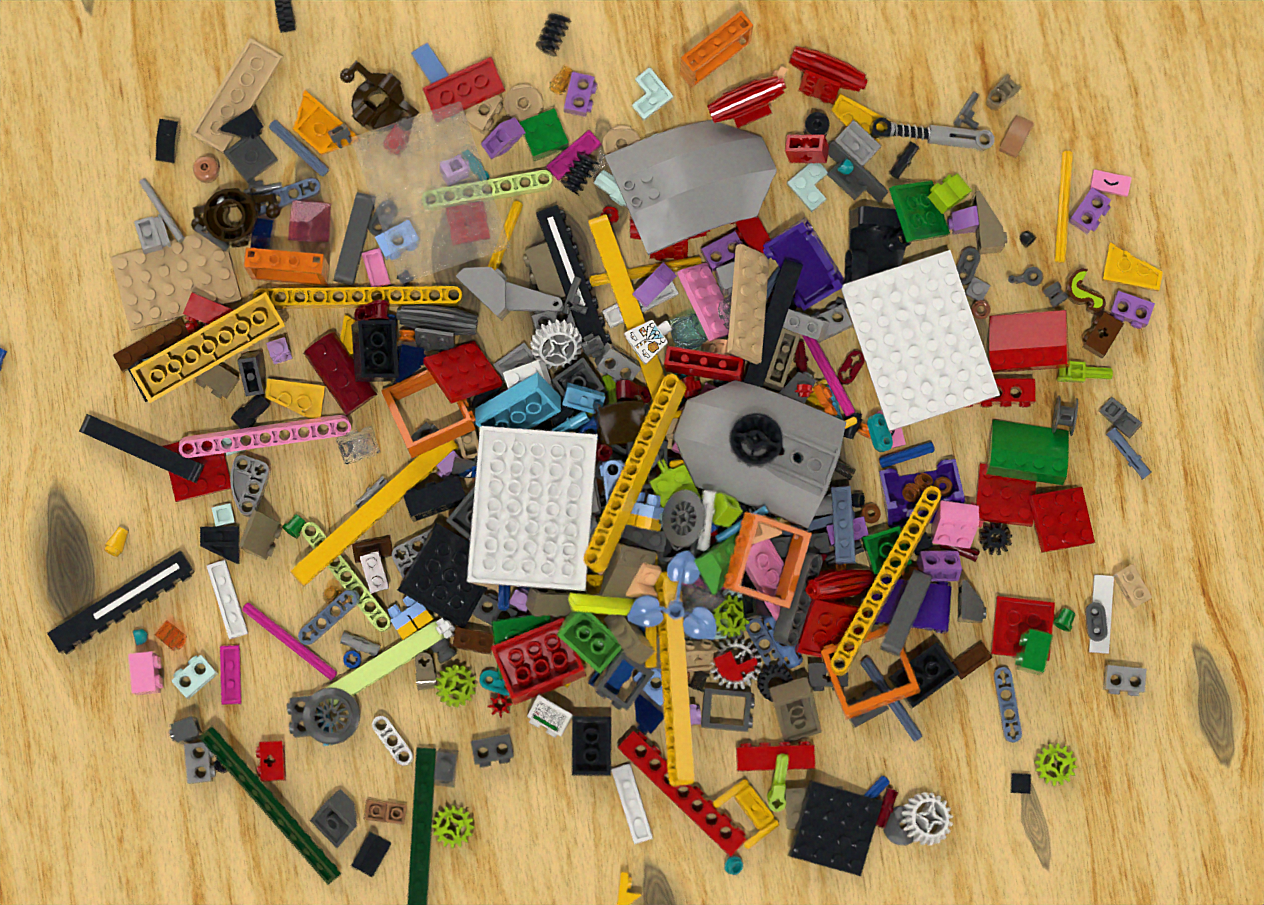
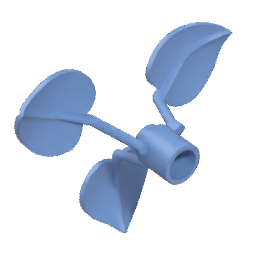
M690 551L677 554L668 564V578L671 581H679L676 600H672L668 604V608H665L663 606L659 607V601L655 597L650 595L641 596L634 602L627 615V619L630 622L645 627L656 626L663 620L661 612L663 610L672 619H679L688 615L683 621L684 631L688 636L696 639L713 640L715 638L716 622L710 610L697 606L693 609L692 613L689 611L684 612L683 603L679 601L682 582L692 584L700 575V571L694 562L695 557Z

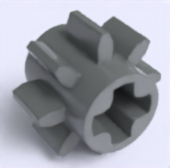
M591 333L583 338L585 342L581 343V346L586 356L592 355V358H595L602 354L601 350L604 349V345L599 335L594 337Z

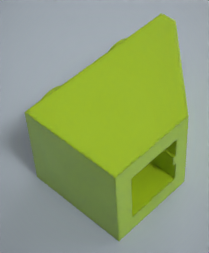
M722 493L715 494V514H713L712 522L718 526L722 525L729 528L743 511L736 498Z

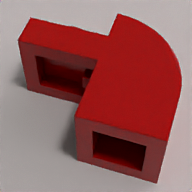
M731 651L712 660L719 675L729 682L743 681L741 673L744 672L747 675L756 671L755 667L758 666L756 658L737 665Z

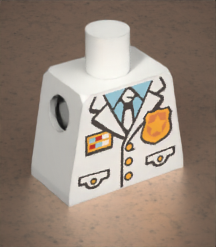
M651 320L624 333V337L643 364L646 365L668 343L664 336L673 329L667 321L656 326L654 321Z

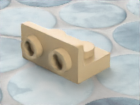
M708 639L698 641L685 640L687 672L714 669V665L710 664V662L712 663L713 658L717 657L718 649Z

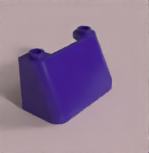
M806 217L763 245V252L766 257L775 260L780 269L785 258L803 264L795 288V297L793 298L798 308L802 307L803 310H806L843 288L845 280Z
M944 459L940 461L935 471L923 472L932 477L933 484L940 477H946L952 482V491L947 496H941L942 501L965 504V496L956 459ZM892 468L879 471L886 518L890 528L898 526L904 528L919 500L916 502L906 501L903 498L902 491L908 483L915 484L914 478L921 473L899 476L898 471ZM941 483L939 489L945 490L946 485ZM929 494L927 498L934 501L937 499V495ZM921 510L918 512V515L926 517L928 512ZM935 512V514L933 515V517H932L930 523H933L934 518H935V515H936V512Z
M884 577L881 580L883 584H889L892 581L889 577ZM898 579L874 625L884 623L890 625L909 580ZM937 581V584L930 583L912 628L926 629L927 631L934 629L936 633L943 634L948 632L952 587L948 586V582ZM874 594L872 596V599L874 601H880L882 599V595ZM871 611L869 618L873 616V612Z

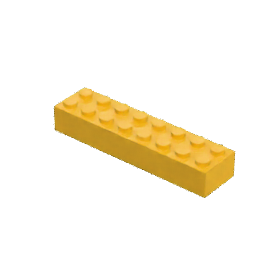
M265 292L135 366L130 371L147 400L151 403L281 329L285 324Z

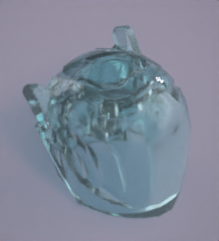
M691 313L667 321L673 329L671 336L676 344L674 347L692 350L708 340L696 314Z

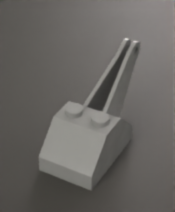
M491 267L463 268L456 275L459 281L501 321L510 311L557 312L563 308V302L558 297L506 282L508 278L498 268L496 270H493Z

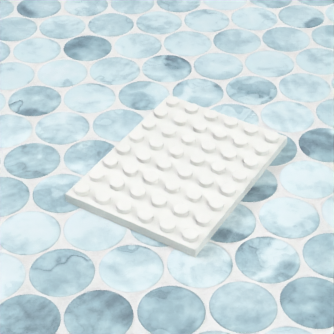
M950 250L843 284L844 286L841 288L889 432L1000 395Z
M480 426L467 582L585 591L587 565L584 563L583 558L589 546L597 435Z

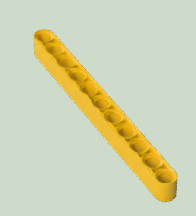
M605 214L588 220L626 330L629 331L644 324L645 320L638 300L632 295L634 289L610 222ZM635 352L653 402L665 375L657 354L644 365Z
M456 286L257 289L252 297L254 299L266 292L276 309L357 308L360 305L373 302L372 297L376 293L382 294L381 300L388 301L390 303L389 307H401L402 305L454 307L460 305L463 301L462 291ZM434 292L440 294V298L436 301L430 299V295ZM452 292H457L459 298L453 301L449 299V295ZM394 293H400L402 295L399 301H393L391 299ZM413 293L421 295L418 301L410 299ZM303 294L305 295V300L300 303L296 302L297 295ZM323 294L325 298L322 302H316V295ZM343 294L344 299L341 302L334 301L335 295ZM355 294H362L363 299L361 301L355 302L353 300ZM279 295H285L286 300L284 302L278 303L276 301Z
M674 374L664 377L585 552L584 563L596 573L603 572L608 566L686 391L685 384Z
M452 440L415 458L300 561L290 573L303 586L310 583L404 498L403 495L406 494V491L418 486L437 469L436 466L453 450L456 451L459 445Z
M930 486L923 492L831 660V669L835 675L843 676L848 672L941 501V492L937 487ZM929 494H935L937 495V499L931 501L927 498V496ZM925 510L928 512V515L920 517L918 512ZM911 527H917L919 529V532L916 534H911L909 532V529ZM906 543L910 548L907 551H903L899 548L900 545ZM894 560H897L901 563V565L899 567L894 568L890 565V563ZM884 577H889L892 581L889 584H883L881 580ZM874 594H880L882 595V599L880 601H874L872 599V596ZM868 610L873 612V616L870 618H865L862 615ZM860 627L864 632L861 635H856L853 633V630ZM847 644H851L855 648L852 652H846L844 647ZM838 661L845 663V667L842 669H837L834 665Z
M667 571L661 572L655 582L656 599L659 601V607L663 606L665 608H668V604L672 600H676L679 582L671 581L668 578ZM680 593V600H679V601H681V602H682V593ZM661 610L663 620L658 624L668 778L672 786L691 785L694 782V764L683 617L672 619L668 613Z

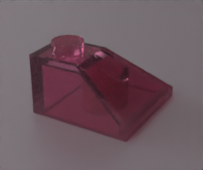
M293 200L288 240L329 242L331 203Z

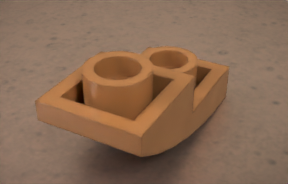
M1016 116L999 151L1017 158L1034 123Z
M366 800L364 820L405 825L407 805Z

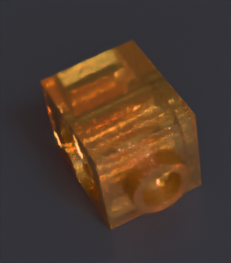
M168 620L155 633V636L173 651L176 649L180 650L186 643L185 638L187 636Z

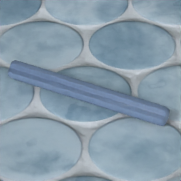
M867 657L862 660V667L880 693L884 694L892 691L871 659ZM899 700L888 704L914 742L919 740L922 734Z

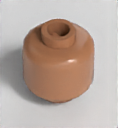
M204 156L195 161L193 172L202 183H210L218 177L219 168L214 159Z

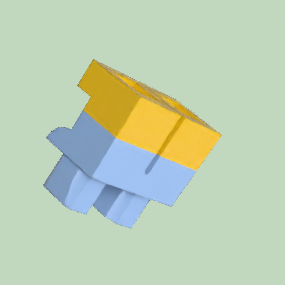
M640 492L626 524L660 531L661 524L659 523L660 514L664 511V508H660L661 497L648 494L647 502L643 504L645 493Z
M409 597L403 599L408 607L403 612L400 611L397 605L388 609L389 615L392 618L390 621L402 640L418 631L409 619V616L419 630L434 621L423 605Z

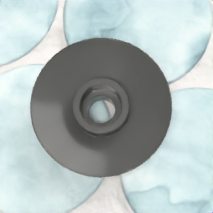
M903 806L893 808L894 812L890 814L886 829H883L886 837L897 845L913 843L914 836L908 837L909 830L904 831L899 826L901 820L905 819V816L901 813L907 810Z

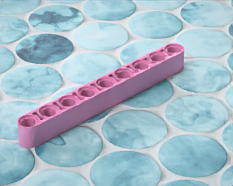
M334 415L187 436L180 440L179 452L185 458L338 437L347 435L351 430V424L347 416ZM344 421L347 423V426L344 429H339L337 424ZM321 424L328 426L324 432L318 431L317 428ZM301 427L309 429L304 435L298 432ZM281 430H288L290 432L287 437L279 435ZM267 432L270 434V437L267 440H262L260 435ZM244 435L251 437V440L247 443L242 442L240 439ZM224 438L232 440L229 445H223L221 441ZM204 441H210L212 443V446L210 448H204L202 446V443ZM189 443L193 448L190 451H185L182 448L183 445Z

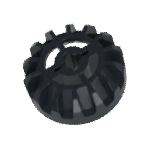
M751 413L741 417L734 424L730 433L731 453L735 455L738 462L746 464L747 467L758 466L761 468L766 464H771L780 454L783 445V434L780 426L774 419L761 413ZM754 438H758L757 445L753 444ZM742 443L746 444L747 448L752 451L751 455L744 451ZM761 449L767 450L760 456H754V452H758Z

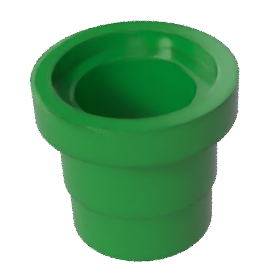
M294 515L282 528L289 535L298 539L299 533L306 522L298 515Z
M1063 608L1053 624L1063 631L1070 632L1076 614L1067 608Z

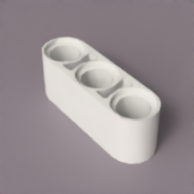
M376 717L372 722L375 733L398 764L402 766L410 765L413 761L412 751L386 717ZM379 720H385L387 723L386 728L382 731L376 727ZM390 736L398 738L396 746L388 745V738ZM403 751L409 753V760L407 762L399 760V755Z

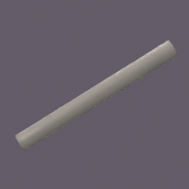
M146 178L139 181L140 185L179 243L182 242L185 238Z

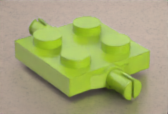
M664 459L661 462H657L662 473L657 478L649 481L655 495L661 497L660 505L662 508H665L667 501L673 494L681 490L692 491L701 499L685 464L669 469Z

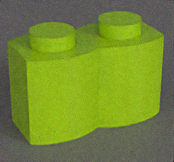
M958 173L954 176L948 175L942 181L943 184L937 183L930 189L932 193L928 198L942 214L957 205L972 192L971 188Z

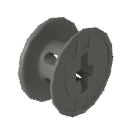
M1058 395L1053 414V434L1056 432L1057 425L1070 426V436L1073 435L1078 413V398L1075 399L1073 407L1061 405V397Z

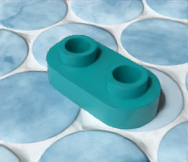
M880 413L871 415L868 418L867 426L874 448L878 452L890 450L893 446V440L884 415Z
M487 670L480 675L479 681L484 689L510 696L508 690L504 688V680L498 678V672ZM487 677L493 678V682L491 684L486 683Z

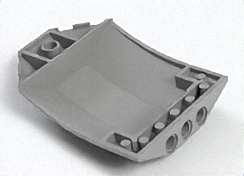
M713 120L674 128L605 156L648 255L708 230L753 217L757 218L760 207L769 191L772 179L777 172L762 137L720 122L714 123Z

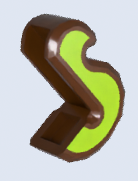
M1081 268L1076 270L1070 276L1065 291L1069 297L1068 299L1077 305L1088 304L1089 306L1086 308V311L1091 314L1100 313L1106 306L1105 297L1081 287L1088 269Z

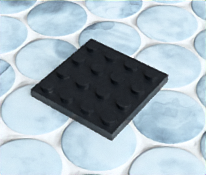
M436 523L397 591L458 627L465 628L488 587L467 582L470 542Z
M810 780L788 856L861 876L883 801Z

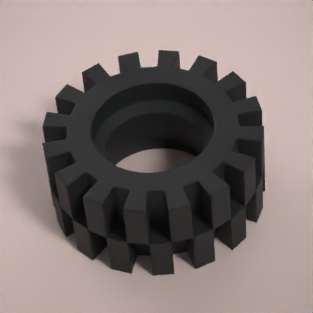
M275 0L280 33L296 31L291 0Z
M770 665L768 666L769 669L764 668V672L759 674L760 678H757V686L760 693L770 702H772L768 684L773 677L781 678L783 684L793 681L788 670L782 666L779 667V665H775V667Z

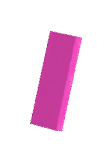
M588 130L551 161L546 168L559 182L565 177V173L568 174L570 172L569 167H576L573 164V160L580 161L576 156L577 154L590 156L602 144Z
M240 645L220 646L221 704H242Z

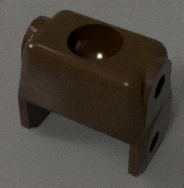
M634 395V401L618 402L602 408L598 402L593 403L594 419L600 445L612 446L636 441L645 421L644 403L639 395Z

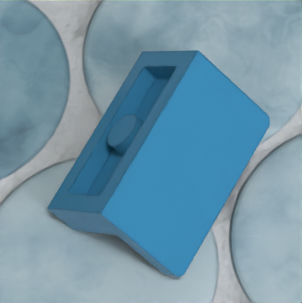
M567 383L562 405L594 414L593 403L598 402L602 408L605 393Z

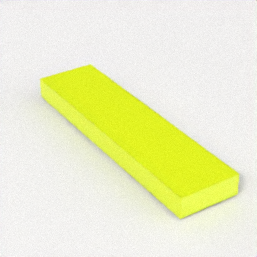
M570 593L568 597L572 611L625 616L628 615L632 605L637 600Z

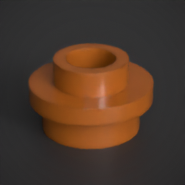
M978 300L972 305L971 312L975 318L985 319L989 316L991 308L988 302ZM982 306L985 310L984 312H979L977 308Z
M921 473L914 478V482L920 490L925 491L926 488L932 486L933 479L930 475Z
M946 477L936 479L933 484L934 487L939 489L941 483L946 485L945 490H940L941 496L949 495L952 491V482Z
M908 483L904 486L902 495L906 501L916 502L921 497V491L916 484Z
M868 504L862 509L861 516H864L865 522L872 524L879 520L881 512L876 505ZM869 510L874 511L875 515L873 517L868 516Z

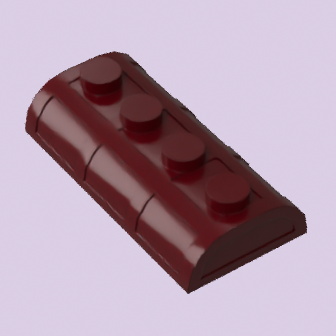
M335 332L325 335L304 351L303 354L347 417L378 395L370 382H355L354 359Z

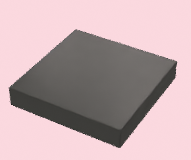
M259 136L253 140L251 137L241 139L224 152V155L246 183L278 161Z

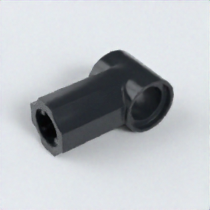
M260 394L256 395L245 407L239 408L232 415L231 420L240 429L250 428L256 423V419L270 407V404Z

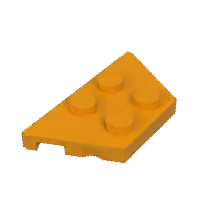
M305 90L293 131L321 156L340 149L331 140L328 131L344 123ZM349 128L351 143L349 144L346 139H342L340 141L342 148L360 140Z

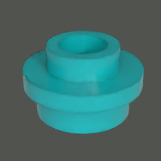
M738 856L730 857L724 865V870L731 875H737L743 869L742 860Z

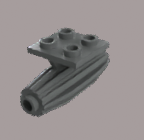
M402 305L401 309H397L396 320H399V324L415 329L416 348L423 351L435 350L443 352L455 348L454 335H476L478 316L454 308L433 305Z

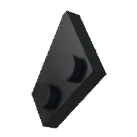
M239 526L200 527V547L233 563L240 564Z

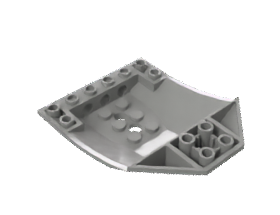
M734 380L687 400L673 438L695 487L734 497L737 501L758 509L765 505L769 510L768 513L808 529L828 489L837 464L846 422L794 399L758 386ZM751 413H761L771 417L778 423L783 434L782 447L784 454L777 456L771 464H766L761 468L758 466L747 467L746 464L738 462L735 455L731 453L729 443L730 433L734 424L741 417ZM754 438L753 444L757 445L758 438ZM742 443L744 451L751 455L752 451L747 448L746 444ZM761 449L758 452H754V456H760L767 450ZM794 453L801 455L800 463H796L793 460Z

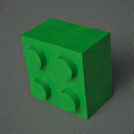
M555 108L519 122L526 132L523 136L533 161L540 160L569 147V142Z
M900 526L861 539L874 576L879 574L902 532ZM901 544L899 548L907 551L906 544ZM909 559L906 566H909L912 563L911 559ZM894 560L890 563V565L896 568L899 567L901 563L897 560Z
M1032 629L1021 634L1019 645L1022 646L1021 652L1016 654L1014 662L1017 665L1016 670L1036 675L1043 674L1053 635Z

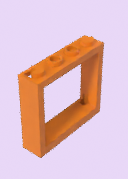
M742 10L681 57L680 75L691 89L751 43L753 24ZM742 37L746 41L743 45L739 43V40H741Z
M246 248L244 268L252 280L328 286L330 267L324 254ZM314 257H320V263L313 262Z
M428 370L381 390L411 458L476 430L473 424L476 419L472 411H467L466 408L469 407L466 399L457 401L464 417L463 420L415 442L412 441L395 402L435 384L436 381Z
M745 512L743 521H741L739 535L736 538L734 552L730 558L729 569L725 575L726 579L723 588L790 609L812 533L757 514ZM759 522L793 534L775 597L740 586Z
M887 623L879 626V630L873 632L870 630L864 643L885 636L890 625ZM840 644L827 645L821 651L822 659L846 720L920 693L905 650L902 648L899 656L910 684L848 707L837 676L831 669L829 656L835 654ZM847 644L844 647V650L851 649L854 646L851 644Z

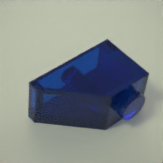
M258 218V223L251 234L250 248L272 249L276 228L274 220Z
M404 344L398 346L399 378L392 381L391 384L401 382L420 369L421 365H424L423 360L426 354H424L423 348Z
M639 694L634 701L636 723L638 724L636 728L645 735L647 732L651 735L664 720V714Z

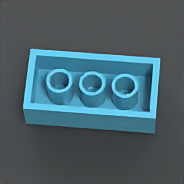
M537 372L475 408V424L479 428L480 426L529 430L561 412V396Z

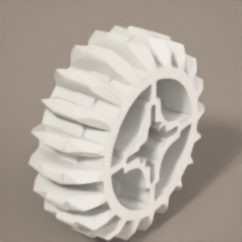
M557 319L555 323L548 321V325L541 324L542 329H536V334L532 335L533 341L530 343L532 355H534L536 361H545L548 369L554 366L557 370L560 365L565 368L566 363L571 365V360H577V354H581L582 337L578 329L571 322L567 324L563 320L560 323Z
M737 637L734 638L733 644H731L729 638L726 639V646L723 642L719 643L722 649H718L717 657L725 654V651L728 649L739 648L742 651L734 657L736 661V659L742 656L739 664L743 663L742 661L746 654L749 655L750 659L761 658L760 654L755 656L753 654L757 651L756 647L752 650L749 649L752 645L751 642L747 646L743 645L745 639H742L740 644L737 643ZM716 667L710 670V673L717 672ZM756 669L754 672L760 674L761 670ZM717 672L713 679L717 680L720 677L722 679L719 683L720 686L725 681L727 682L726 689L730 688V684H734L733 689L737 690V684H740L741 689H745L744 682L751 686L752 683L749 679L752 678L756 681L757 677L753 675L754 672H751L741 682H729L723 679Z
M923 792L921 795H914V798L908 800L909 804L903 806L907 810L901 813L905 816V819L901 820V822L906 823V827L903 830H909L907 836H914L913 842L919 841L920 845L927 843L928 846L933 845V843L938 844L940 839L944 840L946 838L945 834L951 832L948 827L953 825L949 821V819L953 818V815L948 814L951 808L945 807L947 801L941 802V796L935 797L934 793L927 794ZM925 803V808L922 809V812L916 813L918 807ZM937 824L936 831L930 835L929 831L932 830V826Z

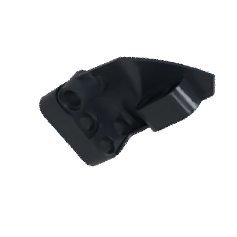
M861 206L849 211V249L845 255V284L901 266L905 249L912 242H906L896 209Z

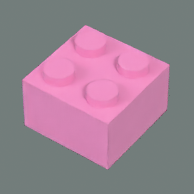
M941 500L932 524V543L970 549L979 525V506Z
M154 652L128 654L132 693L135 695L161 693L160 688H163V678L159 675V669L162 668L161 658Z

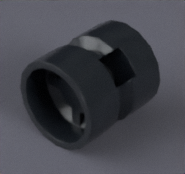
M820 112L810 114L805 121L804 135H825L826 137L830 127L828 117Z

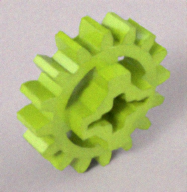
M726 595L725 598L723 596L719 597L718 601L712 603L714 607L709 608V610L712 612L716 622V632L721 631L722 637L727 635L728 638H731L734 635H741L740 631H746L744 625L750 622L744 619L743 600L738 601V596L731 598V595Z
M453 665L452 668L446 666V672H439L441 678L435 679L439 682L438 685L434 686V688L439 689L436 696H442L440 702H446L447 706L451 707L453 704V707L458 708L459 703L465 706V700L471 701L470 695L476 694L472 690L474 687H477V684L472 683L476 678L475 676H469L472 671L465 670L464 666L458 667V665ZM456 673L461 674L463 678H459L458 675H456ZM452 694L456 699H452L448 695Z
M1058 743L1055 748H1053L1052 744H1049V750L1043 747L1041 749L1043 754L1038 753L1036 755L1040 758L1039 761H1034V764L1039 765L1035 772H1041L1038 778H1046L1045 784L1052 781V786H1055L1056 782L1060 786L1063 785V780L1070 782L1068 776H1075L1072 769L1078 767L1073 765V762L1077 760V758H1071L1073 751L1066 752L1067 746L1060 749V744ZM1056 752L1062 753L1066 758L1062 759ZM1048 755L1049 760L1047 764L1043 765L1044 758ZM1054 759L1056 762H1060L1058 770L1051 766L1054 763ZM1068 765V770L1063 776V769ZM1045 771L1052 772L1055 778L1049 776Z
M452 806V810L445 807V813L438 811L440 817H434L437 824L432 825V827L436 828L437 831L433 835H439L437 841L441 842L443 840V846L445 847L448 843L451 844V848H454L456 843L459 847H462L461 842L468 843L466 837L473 836L470 833V829H475V827L471 826L470 823L474 820L473 818H467L470 814L469 812L462 813V807L458 811L455 806ZM453 814H458L464 819L458 821L454 819ZM446 816L447 822L444 827L440 828L441 821ZM450 818L454 824L459 826L456 828L457 836L452 830H448V827L451 826ZM466 826V832L461 837L460 831L462 827ZM449 833L453 836L454 840H449L443 835Z

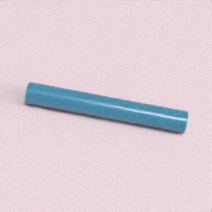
M764 505L753 512V514L763 516L769 510ZM743 519L716 535L717 541L720 543L738 532Z

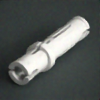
M712 490L703 491L702 503L705 511V524L698 538L697 549L709 550L716 494Z

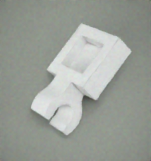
M445 618L436 622L438 625L436 630L440 635L443 634L446 639H450L455 635L454 630L456 628L452 622Z

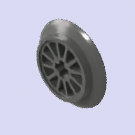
M681 490L673 494L667 501L663 511L662 525L667 539L673 545L678 547L691 545L698 539L703 530L705 511L698 495L689 490Z
M324 688L315 692L308 699L303 710V722L307 732L312 738L324 744H338L346 741L354 734L360 720L357 702L348 692L339 688ZM331 699V708H328L325 700ZM334 699L339 700L335 708H333ZM324 702L327 709L324 710L318 705ZM341 703L346 706L344 709L337 711ZM316 708L323 711L324 714H315ZM330 710H332L333 713H337V716L334 717V721H330L329 718H326V715L329 714ZM348 710L347 716L339 715V713ZM314 716H323L324 718L315 722ZM339 718H348L347 723H343ZM326 721L321 729L317 726L318 723ZM336 722L341 723L344 727L339 730ZM329 723V732L323 731L325 726ZM332 724L335 725L337 732H331Z

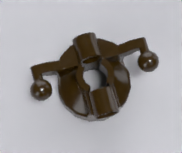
M355 61L350 68L341 71L340 79L344 83H351L354 80L355 71L365 78V81L355 90L351 104L352 117L363 128L373 132H384L398 124L399 128L403 131L412 129L413 120L419 114V111L404 100L403 91L400 86L402 83L393 74L370 73L358 61ZM380 93L387 96V98L385 97L384 104L381 107H377L375 112L367 106L371 96ZM404 111H406L407 113H409V115H408V116H403V115H404Z
M240 188L223 189L215 192L208 199L206 205L193 207L194 219L191 222V227L194 230L198 224L202 227L206 226V229L214 238L231 245L232 248L249 245V236L254 232L258 223V210L255 204L268 202L265 213L270 219H275L280 215V208L275 204L274 194L252 196L244 191H240ZM238 207L242 214V219L237 227L230 228L232 225L228 222V208Z

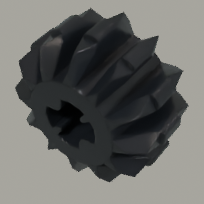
M991 523V529L985 526L984 531L986 533H980V536L985 539L980 540L979 543H986L983 551L990 548L989 555H993L994 550H996V554L999 556L1001 555V549L1004 552L1008 551L1005 545H1012L1011 541L1006 540L1012 538V534H1005L1009 530L1008 527L1001 530L1002 523H999L997 529L995 524ZM993 535L994 537H996L998 535L1000 537V539L998 540L1000 541V543H993V537L991 536Z

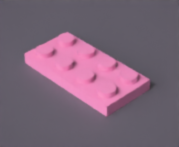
M708 263L678 271L677 275L709 342L729 336L730 310Z
M767 539L752 544L745 571L758 592L775 597L784 562L771 540ZM765 602L773 618L777 621L781 607Z

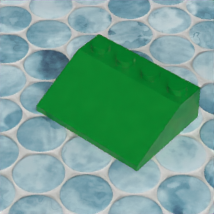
M992 420L986 474L1056 485L1064 484L1067 478L1069 460L1068 430L1056 429V432L1053 434L1052 428Z

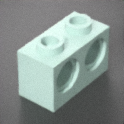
M197 655L188 661L189 666L184 670L181 668L173 674L174 679L171 681L187 699H190L218 674L202 655L199 657ZM204 664L206 671L201 675L197 674V666ZM184 677L191 679V684L188 687H183L181 684Z

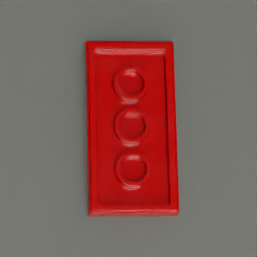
M492 57L422 88L436 122L506 91Z

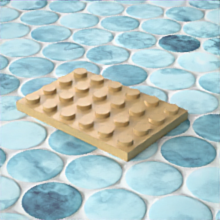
M196 233L184 237L185 239L180 243L176 239L171 240V247L165 246L162 247V250L145 255L143 249L110 257L130 331L186 316L183 312L191 292L222 305L242 301L229 251L225 252L201 234Z

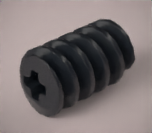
M549 14L547 17L548 21L544 23L545 27L541 30L543 34H540L538 37L540 41H537L535 45L543 53L555 57L557 55L553 50L559 51L560 49L556 43L562 44L563 42L559 39V36L565 37L566 35L562 32V29L568 30L565 23H571V20L559 14Z
M585 154L576 155L580 161L573 160V164L576 167L568 168L572 174L565 173V177L568 180L560 181L565 188L578 196L580 195L577 193V190H584L581 184H588L585 177H592L589 171H596L593 164H600Z

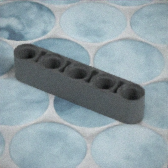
M361 192L356 193L334 275L335 282L354 285L369 230L368 225L376 203V196Z
M806 552L790 609L781 607L773 633V638L776 642L788 646H795L798 643L811 602V597L806 592V586L810 580L819 576L823 562L821 555Z
M914 569L884 637L881 650L899 657L928 591L932 576Z

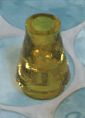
M563 66L559 73L550 81L549 89L557 95L565 93L573 70Z
M328 586L323 591V599L327 604H331L342 592L337 586ZM329 591H334V595L332 597H329Z

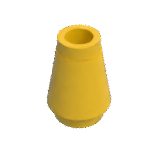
M118 527L105 543L104 551L115 557L122 554L129 532L124 528Z

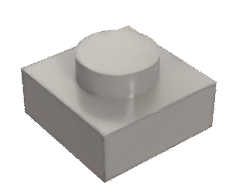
M973 277L965 295L975 301L983 300L991 285Z

